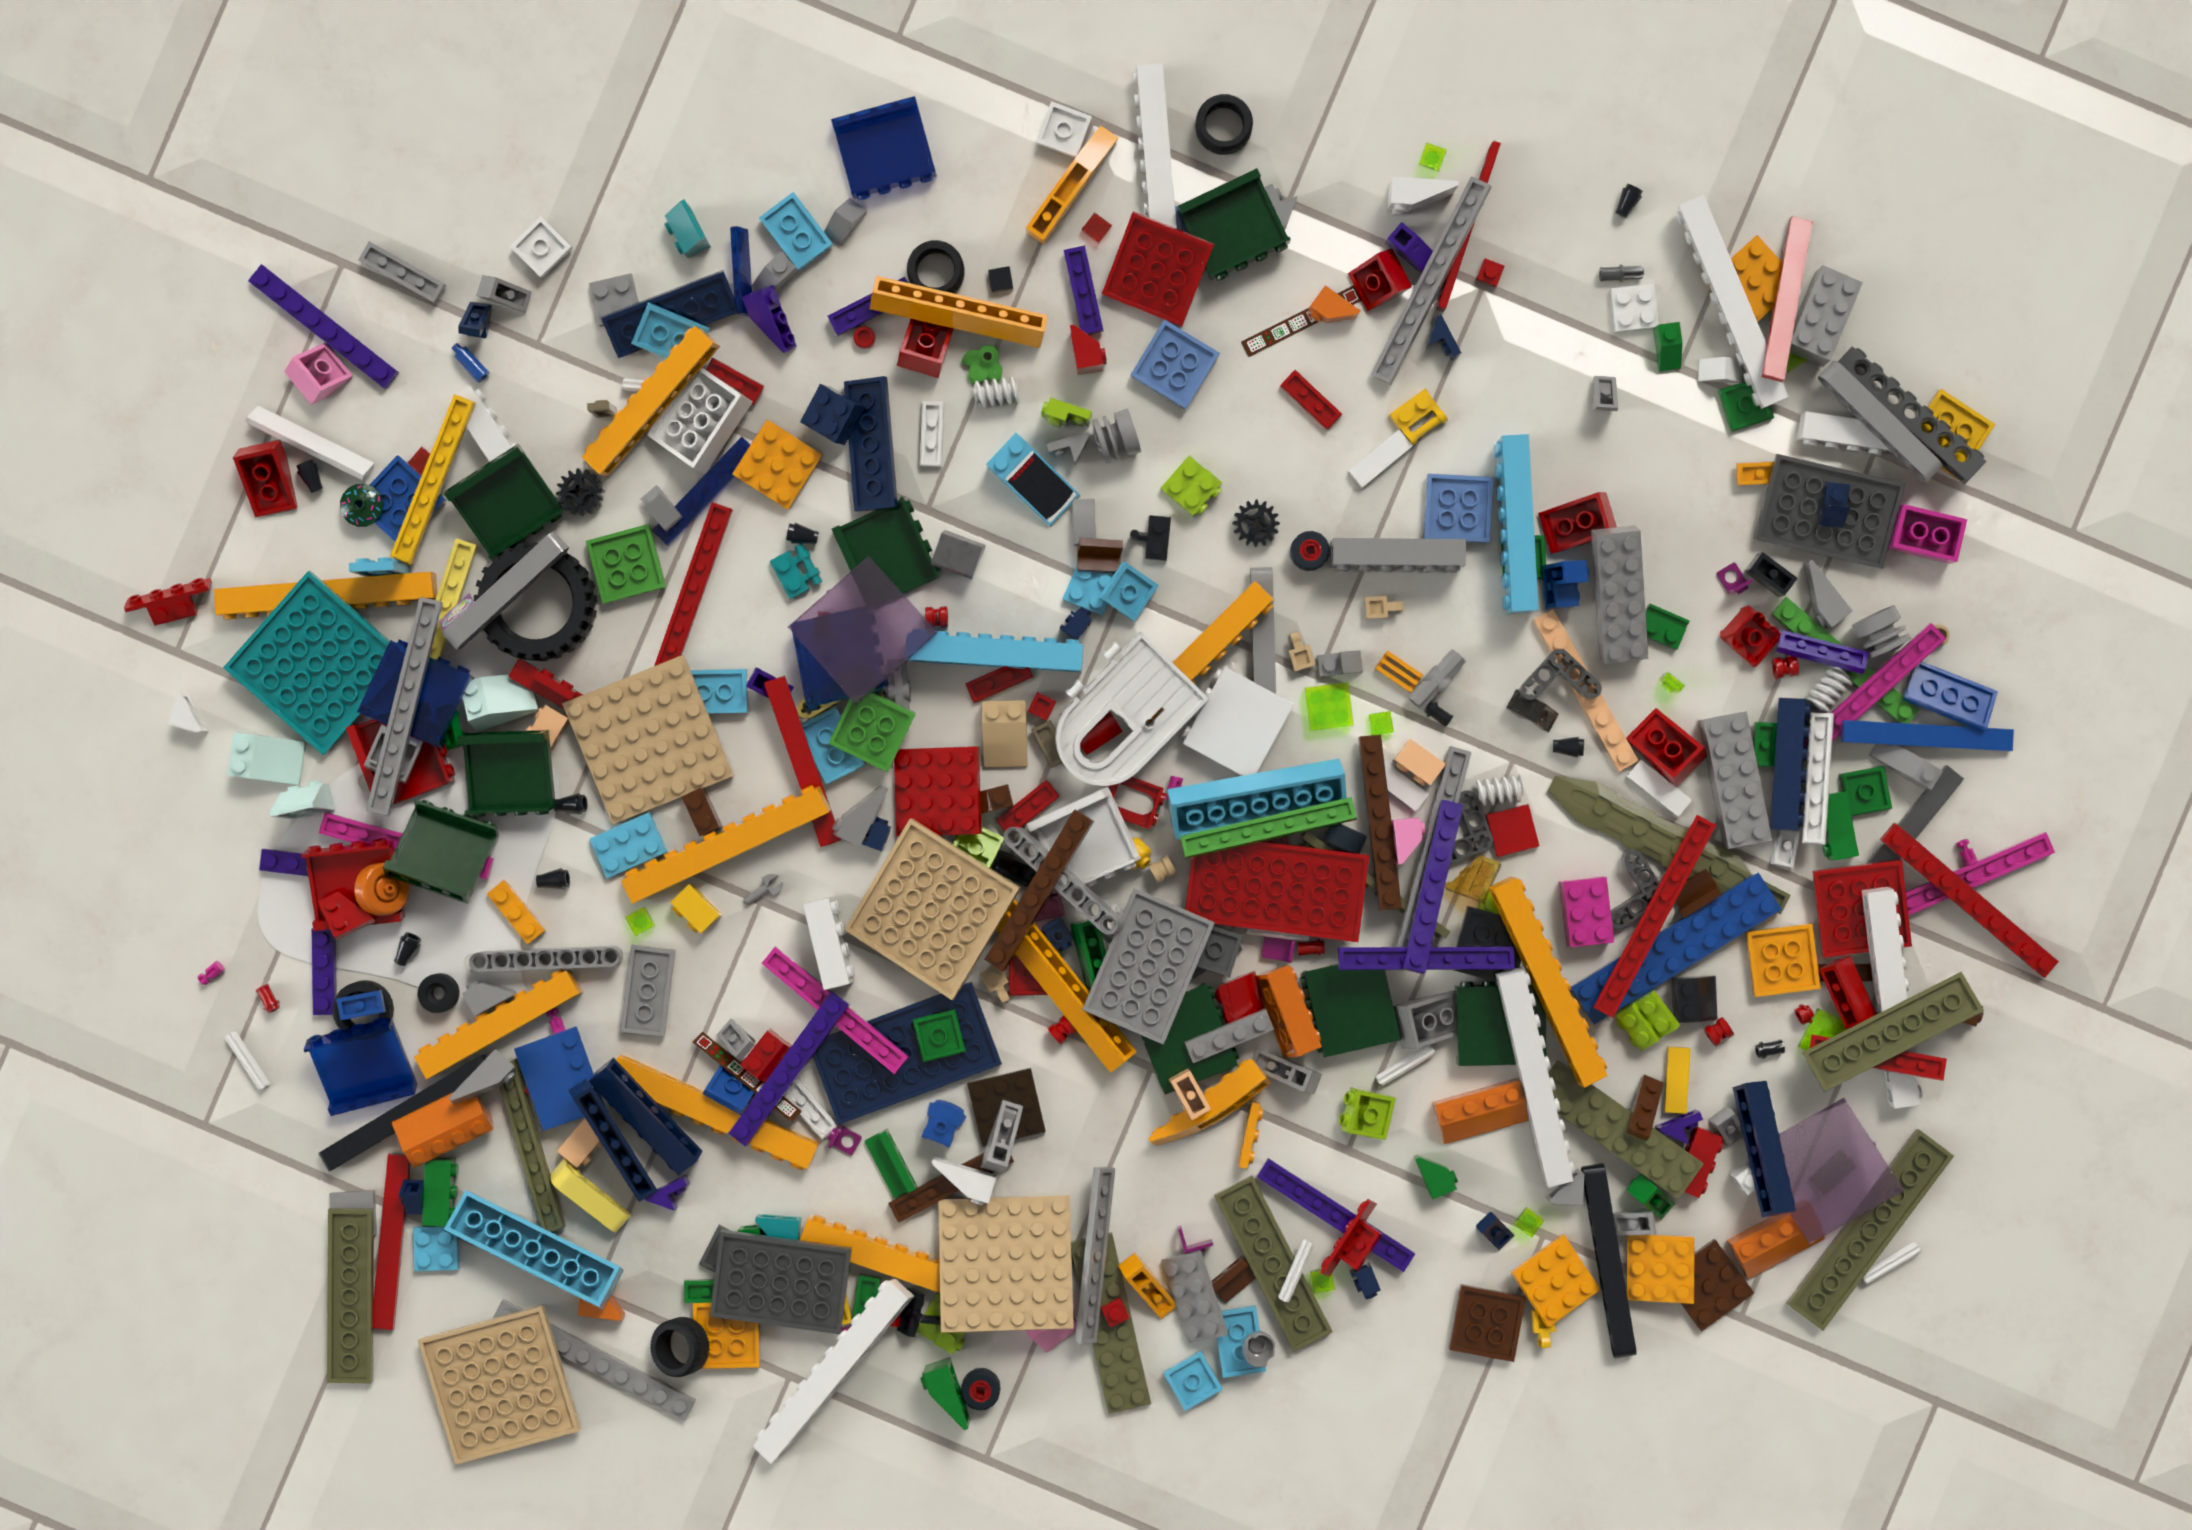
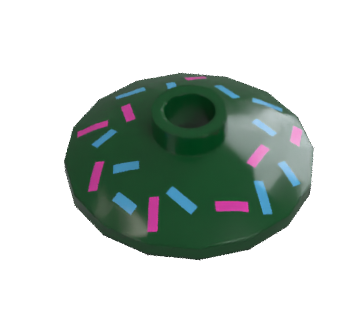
M355 484L343 493L340 500V511L343 518L349 524L357 527H367L374 524L380 518L383 511V499L374 487L367 484ZM358 501L363 503L361 508L356 507Z

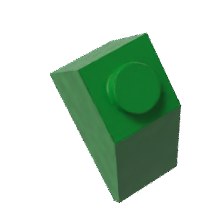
M1680 322L1657 325L1653 328L1659 372L1681 369L1683 342Z
M1420 1155L1414 1156L1432 1199L1457 1190L1455 1183L1458 1180L1453 1170L1449 1171L1446 1166Z
M1642 1174L1634 1178L1626 1189L1661 1220L1675 1205L1667 1195Z

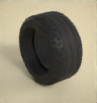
M1219 94L1209 98L1201 105L1196 116L1195 130L1200 143L1207 150L1219 155L1232 154L1242 149L1250 139L1253 117L1249 107L1243 100L1234 95ZM1219 108H1228L1235 111L1243 123L1239 136L1230 141H1220L1213 138L1208 133L1205 124L1207 116L1212 111Z
M931 240L920 244L912 251L907 262V276L910 284L955 294L963 283L965 268L960 253L952 245L940 240ZM933 253H941L948 256L954 264L952 279L944 286L937 288L924 285L917 274V268L921 260Z
M368 980L357 981L342 988L336 995L332 1006V1014L337 1027L345 1035L355 1039H367L380 1034L390 1024L394 1011L393 1000L389 992L382 985ZM382 990L386 1011L379 1013L378 1019L373 1026L364 1028L356 1025L351 1019L340 1020L337 998L351 996L359 991L367 993Z
M677 1317L661 1323L652 1334V1340L650 1341L652 1359L662 1373L671 1377H684L695 1373L707 1361L710 1350L708 1335L704 1328H702V1325L692 1318ZM674 1330L680 1332L688 1342L689 1357L686 1364L680 1362L672 1352L671 1336Z

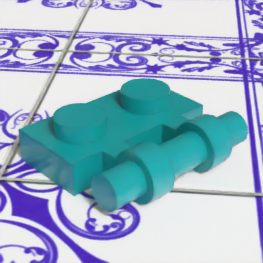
M803 544L794 547L798 553L794 558L790 551H787L770 560L790 599L810 590L806 581L812 579L815 586L823 582L819 576L820 571L818 567L815 568L810 559L811 554L808 550H805ZM801 562H803L807 573L803 575L797 566Z

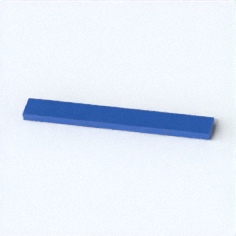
M1842 720L1841 742L1997 751H2013L2014 729L1987 728L1983 732L1973 727Z

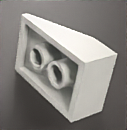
M1392 177L1388 186L1387 212H1392L1394 216H1404L1405 213L1413 212L1451 196L1458 187L1459 181Z

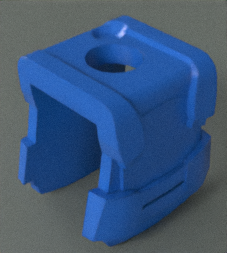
M943 1100L930 1102L927 1113L929 1116L928 1124L921 1137L950 1148L957 1127H961L967 1116L964 1115L962 1108L951 1102Z

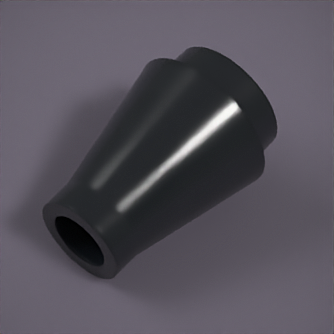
M1627 183L1626 187L1622 189L1615 213L1627 218L1641 200L1643 191Z
M311 459L296 466L298 469L297 474L311 493L323 489L317 463L314 464Z
M796 522L795 524L789 523L786 540L791 541V544H817L819 532Z
M1579 736L1559 740L1553 739V753H1560L1575 758L1583 756L1584 739H1579Z
M580 793L555 799V812L581 815L588 808L586 796Z
M559 868L537 875L536 885L538 888L564 890L565 887L570 886L569 872Z
M409 932L401 936L394 962L398 965L406 966L421 946L420 937Z

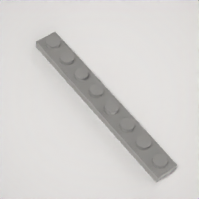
M1094 1167L1075 1336V1342L1080 1344L1097 1343L1115 1168Z

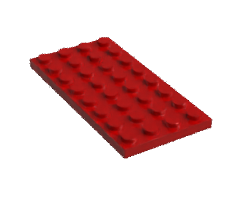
M1262 841L1192 857L1185 910L1215 922L1214 924L1359 942L1370 855Z

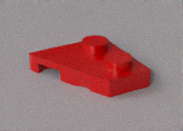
M339 892L318 901L336 941L375 922L372 915Z

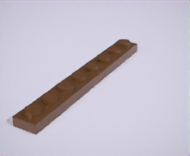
M1381 734L1360 736L1358 741L1379 911L1401 909V895Z
M1074 809L984 960L1001 971L1006 970L1095 822L1094 820Z

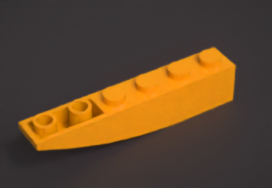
M1102 126L1097 129L1027 225L1026 233L1041 244H1046L1119 139L1117 136Z
M1252 1058L1244 1060L1233 1073L1224 1075L1220 1080L1221 1082L1215 1087H1209L1204 1091L1203 1095L1211 1110L1193 1120L1189 1118L1186 1110L1174 1114L1166 1125L1156 1128L1148 1140L1155 1146H1159L1197 1133L1238 1110L1269 1086L1271 1082Z

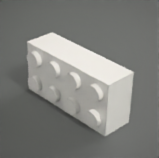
M833 897L803 904L823 989L827 990L853 982L856 973L854 965L849 964L848 956L851 955L849 944L844 943L843 935L846 932L843 921L839 922L837 914L840 913L838 900L834 901Z

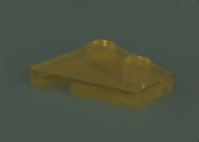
M1480 855L1469 867H1465L1460 871V875L1451 883L1448 881L1445 884V889L1484 904L1489 894L1488 887L1493 885L1502 865L1498 861Z

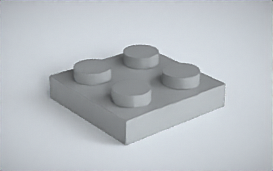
M631 273L589 283L600 327L604 326L601 320L602 316L639 302Z

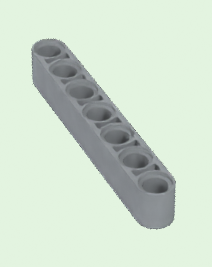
M1833 361L1818 376V380L1920 480L1927 482L1943 466L1940 460L1839 362Z
M555 531L548 534L443 631V636L456 650L462 649L569 550L567 544Z
M1250 568V585L1257 581L1274 598L1273 568ZM1273 607L1266 615L1261 613L1256 618L1258 623L1252 628L1253 682L1276 694Z
M1011 827L1004 833L1005 843L1037 872L1049 851L1024 828ZM1016 831L1020 835L1017 843L1013 840V834ZM1031 846H1034L1036 851L1033 857L1028 853ZM1066 868L1063 873L1067 877L1066 885L1062 886L1059 880L1055 889L1102 933L1107 935L1119 933L1124 925L1122 918L1075 874ZM1078 889L1083 892V898L1080 901L1076 898ZM1094 904L1099 907V913L1096 916L1091 911ZM1110 918L1115 922L1113 930H1110L1107 926Z
M617 946L481 951L471 955L469 966L476 972L612 967L621 963L623 952ZM612 950L617 954L615 962H610L607 959L608 951ZM588 951L593 952L595 955L593 963H589L585 959V954ZM566 952L573 955L571 964H567L563 959ZM544 953H548L551 956L549 965L542 962L541 958ZM522 954H526L529 957L527 966L520 962ZM500 955L506 956L508 960L505 967L498 963ZM478 956L485 958L486 963L484 967L477 965L476 959Z

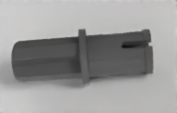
M1620 264L1619 267H1600L1599 269L1600 281L1619 280L1623 282V280L1642 279L1644 277L1642 266L1623 267Z

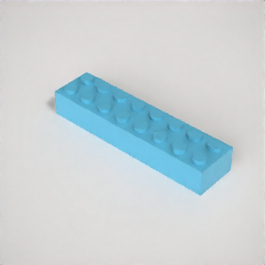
M1529 434L1503 435L1494 445V457L1498 458V466H1495V478L1499 479V488H1496V498L1501 503L1500 510L1497 511L1498 523H1502V529L1499 531V544H1503L1504 548L1503 553H1500V565L1505 566V573L1501 575V586L1506 591L1505 597H1502L1503 610H1507V615L1528 614L1539 610Z
M913 629L912 633H907L906 660L909 662L987 667L1007 666L1019 669L1029 667L1034 670L1082 673L1084 646L1079 644V640L1066 639V643H1057L1058 640L1056 638H1044V642L1036 641L1035 637L1022 636V640H1014V637L1010 635H1000V639H993L991 634H978L977 638L971 637L970 633L956 632V636H949V633L946 631H934V635L927 634L926 630Z
M1339 758L1167 789L1170 820L1175 839H1180V836L1347 798L1345 772Z
M467 1190L463 1193L444 1228L448 1233L602 1310L624 1271L620 1266Z

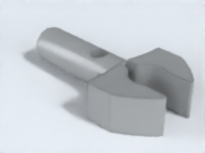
M767 874L762 877L763 885L744 897V900L747 904H751L766 893H772L775 896L780 893L783 882L776 887L768 888L770 881L778 877V875Z

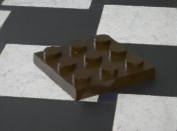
M1031 1068L967 1082L982 1147L987 1145L1002 1100L1023 1106L1015 1139L1046 1132Z

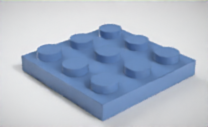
M1164 319L1130 376L1186 410L1220 353Z
M1428 473L1423 539H1466V542L1490 543L1493 477Z

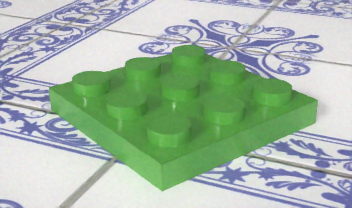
M650 524L586 541L602 604L667 588Z
M857 684L828 744L888 772L916 712Z

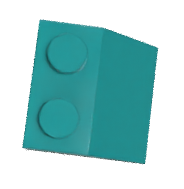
M685 199L681 200L665 215L667 222L664 225L670 235H675L677 242L674 244L680 255L684 253L689 258L711 247Z

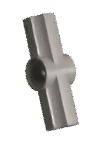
M1453 649L1449 651L1442 661L1422 679L1423 682L1408 697L1410 701L1423 710L1435 695L1441 693L1451 682V678L1466 662L1464 658Z
M888 660V699L910 710L911 688L910 682H908L907 660Z

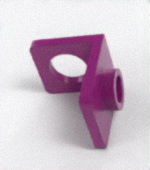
M1735 562L1716 573L1728 594L1736 592L1739 595L1749 589L1747 585L1753 582L1752 578L1745 579ZM1729 570L1737 574V579L1734 583H1729L1725 580V573Z
M1265 936L1261 956L1292 963L1295 941Z
M840 1125L837 1130L833 1128L827 1139L831 1141L828 1148L831 1149L834 1146L849 1155H853L862 1136ZM851 1135L854 1138L853 1146H843L842 1137Z
M1181 1225L1178 1226L1185 1253L1201 1250L1202 1253L1206 1251V1247L1213 1246L1212 1239L1187 1246Z

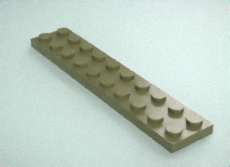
M1916 1129L1786 1304L1824 1331L1953 1159L1954 1155L1921 1130Z

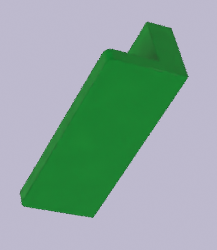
M888 1128L865 1140V1144L894 1198L906 1192L910 1193L917 1188V1184Z

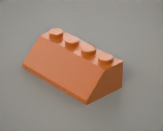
M1285 965L1257 974L1264 1006L1273 1025V1032L1283 1058L1299 1057L1322 1047L1320 1044V1034L1312 1023V1013L1306 1008L1304 1002L1305 995L1296 982L1297 975L1295 970L1290 965Z
M1516 1078L1432 1102L1444 1144L1529 1121L1521 1083Z
M451 1093L392 1122L401 1148L413 1168L493 1130L492 1115L480 1096L453 1105L449 1100V1097L453 1094Z
M1802 1200L1795 1204V1212L1771 1216L1727 1240L1747 1279L1825 1239L1820 1221L1809 1202Z

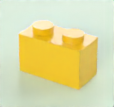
M692 883L688 884L670 902L673 905L672 910L679 917L684 916L689 921L687 925L695 933L698 931L700 934L704 933L722 915Z

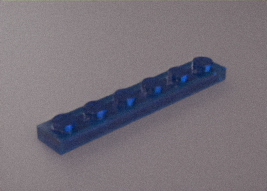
M741 437L675 505V508L683 518L667 531L658 523L652 529V532L669 546L735 477L732 473L750 444Z

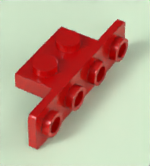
M198 578L191 583L184 585L181 583L175 584L165 590L155 589L149 594L142 596L139 594L133 595L126 601L124 610L125 612H130L146 607L154 626L195 616L198 611L191 595L209 591L212 584L211 578Z
M520 658L509 674V678L563 709L562 703L583 695L573 689L574 685L564 679L559 681L554 678L555 674L545 668L540 670Z
M1367 1199L1359 1205L1357 1209L1358 1214L1354 1220H1350L1347 1224L1343 1237L1335 1242L1333 1246L1334 1251L1330 1257H1326L1322 1262L1321 1274L1330 1277L1340 1260H1343L1355 1270H1360L1383 1235L1366 1223V1220L1377 1205L1376 1202Z

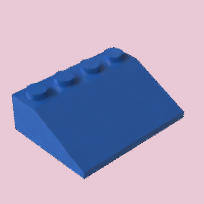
M577 1026L514 1048L543 1131L583 1118L584 1115L568 1090L586 1078L589 1081L594 1073ZM595 1091L600 1100L602 1101V1103L604 1104L601 1094Z

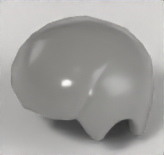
M1263 1331L1253 1332L1243 1341L1242 1353L1250 1365L1265 1367L1268 1360L1274 1357L1275 1342L1269 1334Z

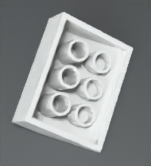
M701 368L656 420L647 436L695 470L706 474L753 401L704 368Z

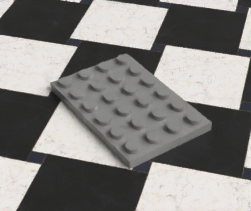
M1133 888L1121 916L1124 923L1123 929L1113 935L1082 1010L1164 1045L1215 922Z

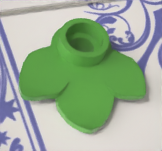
M984 345L979 350H969L963 356L961 362L966 366H970L968 377L971 384H975V381L980 383L986 378L991 383L992 379H996L997 383L1001 379L1003 369L998 362L999 351L993 345ZM986 352L991 353L992 358L990 360L985 359L984 354Z

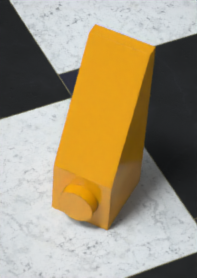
M1135 1252L1118 1265L1128 1283L1161 1319L1176 1308L1172 1296Z

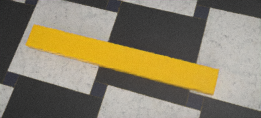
M456 394L453 395L390 557L410 565L413 564L476 405L475 402Z

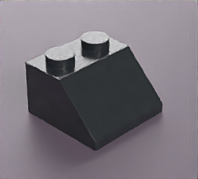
M1715 975L1671 977L1673 1016L1679 1023L1718 1019Z

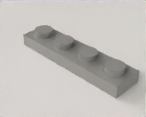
M370 241L358 259L360 262L434 304L437 303L446 287L444 283Z
M1264 1008L1187 1040L1184 1043L1192 1062L1195 1063L1270 1032L1274 1028L1267 1010Z

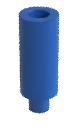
M459 343L453 345L451 349L456 353L454 357L478 383L487 378L490 372L466 346L462 348Z

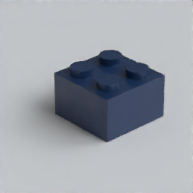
M820 384L800 423L834 443L845 445L865 407L834 388Z

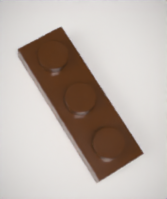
M1645 1074L1641 1077L1626 1133L1645 1141L1650 1138L1664 1082Z

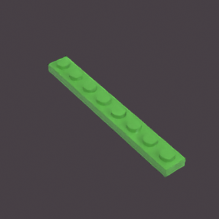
M1787 597L1771 613L1773 617L1793 633L1843 645ZM1867 665L1864 674L1842 669L1857 688L1875 673ZM1894 688L1890 689L1875 703L1898 723L1909 724L1920 711L1913 704L1902 700L1903 696Z
M1352 797L1183 835L1180 836L1185 859L1354 821L1357 820Z

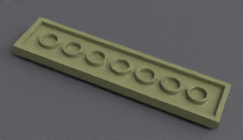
M1961 971L1802 1052V1055L1823 1092H1826L1983 1012L1984 1009Z
M1557 1060L1548 1072L1549 1078L1553 1077L1556 1090H1553L1554 1099L1557 1098L1560 1104L1561 1111L1557 1113L1679 1200L1704 1163L1653 1127L1650 1138L1647 1141L1626 1133L1631 1112L1591 1084L1585 1088L1578 1085L1572 1070Z
M1253 1175L1214 1194L1293 1351L1295 1352L1332 1333L1333 1331L1303 1272L1290 1301L1284 1302L1279 1299L1278 1295L1295 1257Z
M374 1208L328 1209L327 1383L371 1384L373 1382Z
M1112 1232L1108 1233L1101 1306L1121 1297L1130 1318L1110 1328L1100 1306L1097 1343L1092 1344L1108 1414L1151 1404L1123 1277L1118 1267L1119 1260ZM1086 1238L1071 1241V1252L1080 1290Z

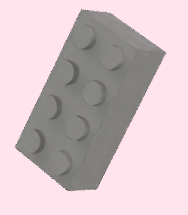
M1822 265L1815 272L1795 319L1790 353L1821 367L1830 362L1863 282Z

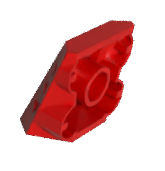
M1750 605L1740 608L1739 613L1724 630L1720 631V638L1753 668L1757 667L1779 642L1780 637L1779 630L1767 622L1766 617L1761 612L1754 610Z
M1255 971L1222 983L1215 991L1217 1002L1223 1005V1017L1226 1023H1231L1265 1008Z

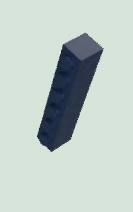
M1779 698L1771 814L1772 830L1799 831V828L1803 827L1804 814L1800 813L1801 805H1805L1806 793L1802 792V783H1806L1807 770H1803V763L1808 761V748L1804 747L1805 739H1809L1810 727L1806 726V717L1810 718L1811 704H1807L1806 699Z
M614 1057L593 1074L589 1080L593 1089L606 1099L607 1103L622 1116L623 1120L637 1132L640 1138L644 1139L652 1147V1150L678 1176L697 1162L703 1151Z
M586 1078L568 1091L638 1202L656 1192V1186L588 1079Z
M1767 1081L1749 1082L1732 1087L1761 1217L1795 1212V1200L1790 1186V1178L1785 1164V1156L1780 1142V1134L1777 1129L1775 1112L1772 1107Z

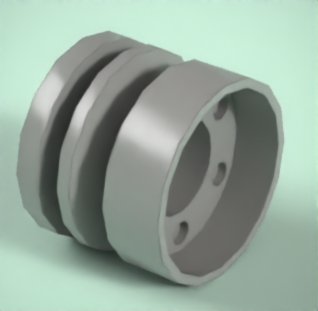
M1128 408L1114 413L1115 423L1110 424L1106 416H1103L1104 427L1100 426L1097 418L1092 420L1094 440L1098 452L1106 464L1111 462L1109 452L1112 451L1115 459L1119 460V449L1123 448L1127 456L1141 453L1139 440Z
M1895 605L1871 614L1852 625L1858 638L1866 636L1870 638L1869 641L1862 645L1863 649L1874 646V649L1869 651L1868 659L1889 654L1901 648L1903 644L1911 639L1909 633L1902 636L1898 635L1906 630V626L1895 628L1893 625L1901 618Z

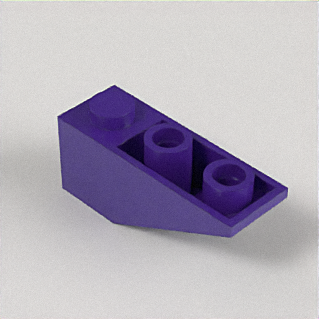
M1402 222L1385 242L1387 246L1392 248L1421 274L1433 252L1415 232Z
M773 285L752 291L741 297L749 318L783 353L797 347L795 337L790 330L786 314L783 312L779 296Z

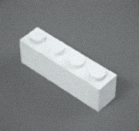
M469 386L457 394L476 403L467 429L489 462L516 445L515 442L512 444L508 439L510 433L503 424L500 426L496 421L498 415L491 406L488 408L484 403L486 397L479 388L476 390L474 387Z
M1804 412L1800 415L1797 440L1803 441L1804 445L1816 446L1817 443L1825 444V448L1838 449V446L1847 447L1846 450L1850 452H1860V449L1868 450V454L1881 455L1889 450L1858 419L1813 412Z

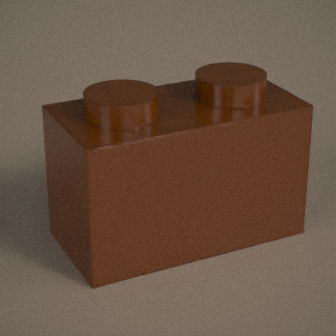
M701 787L681 796L699 836H704L723 827L705 788Z

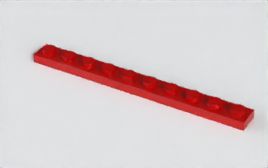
M1696 815L1593 1007L1594 1009L1611 1018L1616 1014L1712 835L1716 824Z
M1893 823L1879 839L2041 977L2045 978L2059 961L1898 824Z

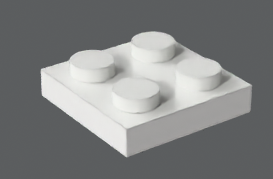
M1051 101L1036 144L1076 158L1082 147L1092 116Z
M541 216L510 246L540 278H543L573 249Z
M1655 283L1610 289L1614 333L1653 329L1659 325Z

